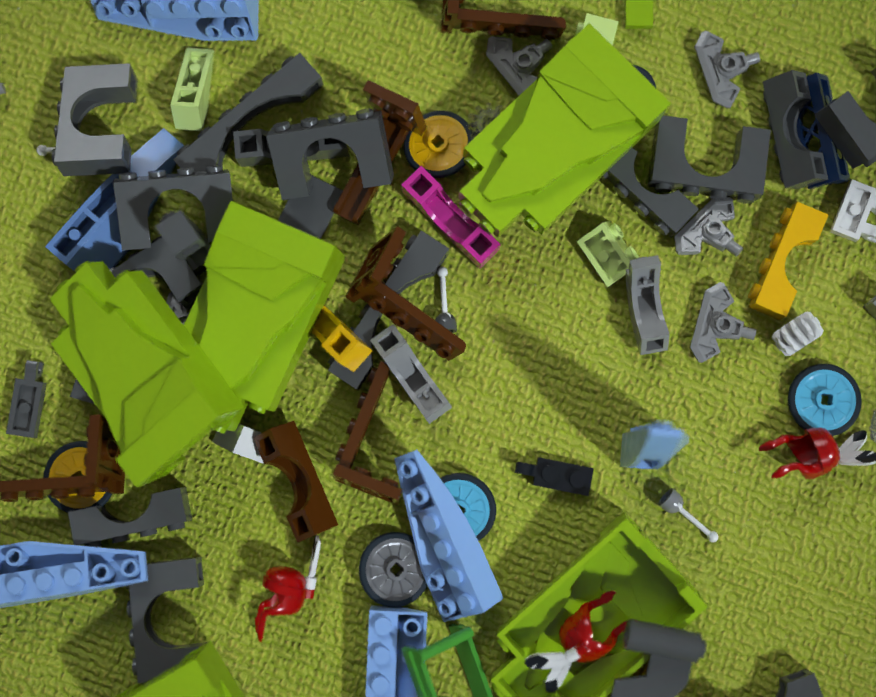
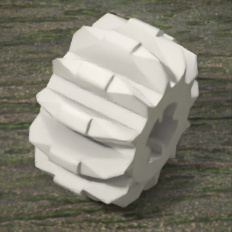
M804 312L774 332L772 338L779 351L781 350L785 356H791L820 337L824 330L820 326L819 320L811 312Z

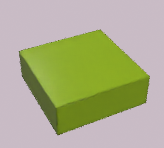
M625 0V29H652L653 0Z

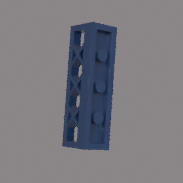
M816 72L806 76L811 100L802 108L798 116L797 135L807 149H809L808 144L813 136L820 139L821 147L818 152L823 153L828 180L810 185L808 189H815L831 183L843 184L851 181L846 159L816 117L810 129L803 125L802 118L807 109L815 114L833 101L828 76Z

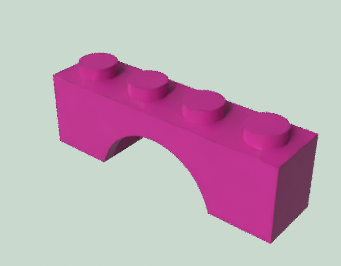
M422 166L401 185L402 193L479 269L499 251L501 244L492 235L487 234L478 223L469 218Z

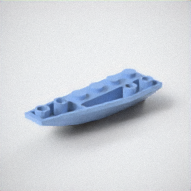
M90 0L98 20L204 41L258 39L259 0Z
M654 422L649 423V425L630 428V432L622 433L620 467L659 469L689 443V436L683 430H674L673 423Z
M418 450L395 458L394 461L420 569L443 622L484 613L504 598L468 520L452 494Z
M35 541L0 546V608L88 594L148 581L146 552Z
M371 605L369 610L365 697H418L401 648L406 646L421 650L426 647L427 612L405 607Z

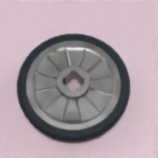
M402 532L385 533L372 540L363 551L359 562L360 582L367 595L378 604L387 607H402L414 602L425 591L427 583L421 572L414 540L411 535ZM395 564L400 567V571H398L396 576L390 572V568Z

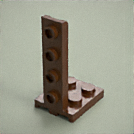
M442 0L441 33H452L453 29H460L463 33L485 31L493 36L508 33L514 34L518 38H527L532 35L541 36L544 40H555L560 38L566 29V21L562 17L461 9L460 5L463 4L464 0Z
M368 80L363 88V92L373 112L381 111L391 162H393L409 131L422 136L427 126L418 103ZM358 164L333 209L334 214L356 225H359L379 186L363 188Z
M396 226L370 248L345 297L353 303L361 298L372 309L388 317L393 324L402 327L412 334L417 341L426 344L436 351L438 356L450 361L464 353L466 343L381 282L382 279L389 275L393 268L391 261L399 255L404 247V244L401 242L406 232L399 226Z
M380 361L378 368L373 366L367 382L371 383L368 393L362 392L357 408L361 410L357 419L352 418L348 425L346 434L350 435L347 444H341L335 460L339 461V464L336 465L333 475L335 481L398 505L402 496V489L398 488V482L383 477L381 481L372 478V472L356 466L355 470L351 469L390 374V368L386 362Z
M101 414L90 415L89 425L86 429L88 438L87 453L84 457L85 476L0 481V501L17 502L18 497H25L27 500H43V496L51 495L52 498L67 499L69 494H77L79 497H94L95 492L124 494L125 472L115 460L121 455V452L106 418Z

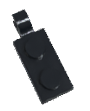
M537 457L536 465L516 462L514 473L533 476L532 485L589 496L594 468Z

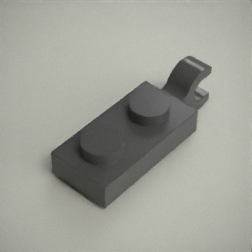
M27 360L24 379L15 378L6 434L30 438L38 437L47 384L39 382V378L43 373V362Z

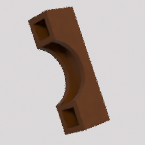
M295 421L270 428L255 436L253 439L263 463L279 468L288 477L292 485L294 502L291 511L286 517L297 543L337 526L338 522Z

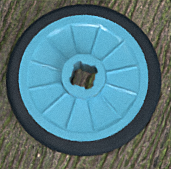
M816 364L805 368L794 378L789 388V410L795 422L803 430L822 427L828 430L832 436H836L848 430L855 423L861 410V393L856 381L847 371L832 364ZM821 395L828 396V405L821 404Z
M452 473L441 477L440 479L457 504L465 508L463 514L478 541H480L491 530L496 518V502L491 490L483 481L470 474Z

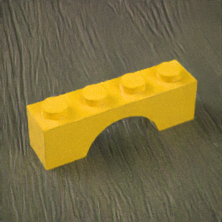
M796 202L790 208H785L779 223L783 224L780 232L774 234L769 244V248L772 249L769 258H764L759 268V273L762 274L758 284H753L749 292L748 298L751 299L749 308L777 320L787 317L797 290L790 284L785 273L787 255L793 247L811 245L818 241L828 214L800 202Z
M324 304L312 333L320 340L321 346L338 363L355 372L373 350Z

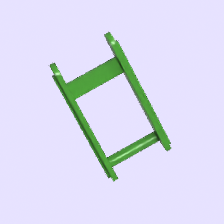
M451 624L448 626L451 635L421 650L406 646L401 648L418 697H437L425 661L456 646L473 696L493 697L472 640L474 632L471 627L464 626V624Z

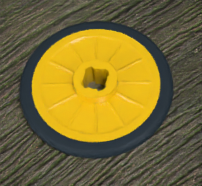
M441 110L424 114L423 118L427 127L423 135L420 136L409 131L404 140V154L409 165L415 171L422 166L433 178H444L459 172L466 165L463 161L464 147L474 139L471 127L461 116L453 112ZM438 141H442V145L436 148V143H438Z
M88 441L71 442L57 449L45 466L43 478L76 476L79 473L85 476L84 457L87 453ZM95 492L94 497H79L77 494H69L67 499L52 498L51 495L47 496L56 507L68 513L94 506H104L112 494L109 492Z

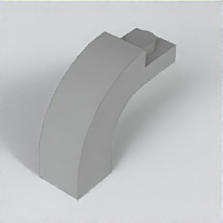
M658 255L630 260L629 269H626L628 305L640 355L666 351L669 345L670 334L660 301L659 280L661 263Z
M394 324L370 340L429 424L452 408L449 401L431 379Z

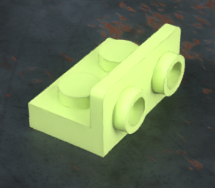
M610 221L603 222L577 241L607 287L626 276V269H629L630 260L639 258L634 248L628 247L622 239L624 234L616 223L612 224Z

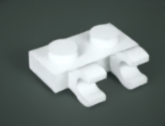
M851 180L845 191L830 233L857 242L860 236H862L865 240L876 243V225L866 222L870 211L876 215V188Z

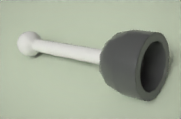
M439 267L437 275L440 277L442 313L436 317L435 321L454 333L457 332V322L455 317L448 313L445 277L448 274V270L445 267Z

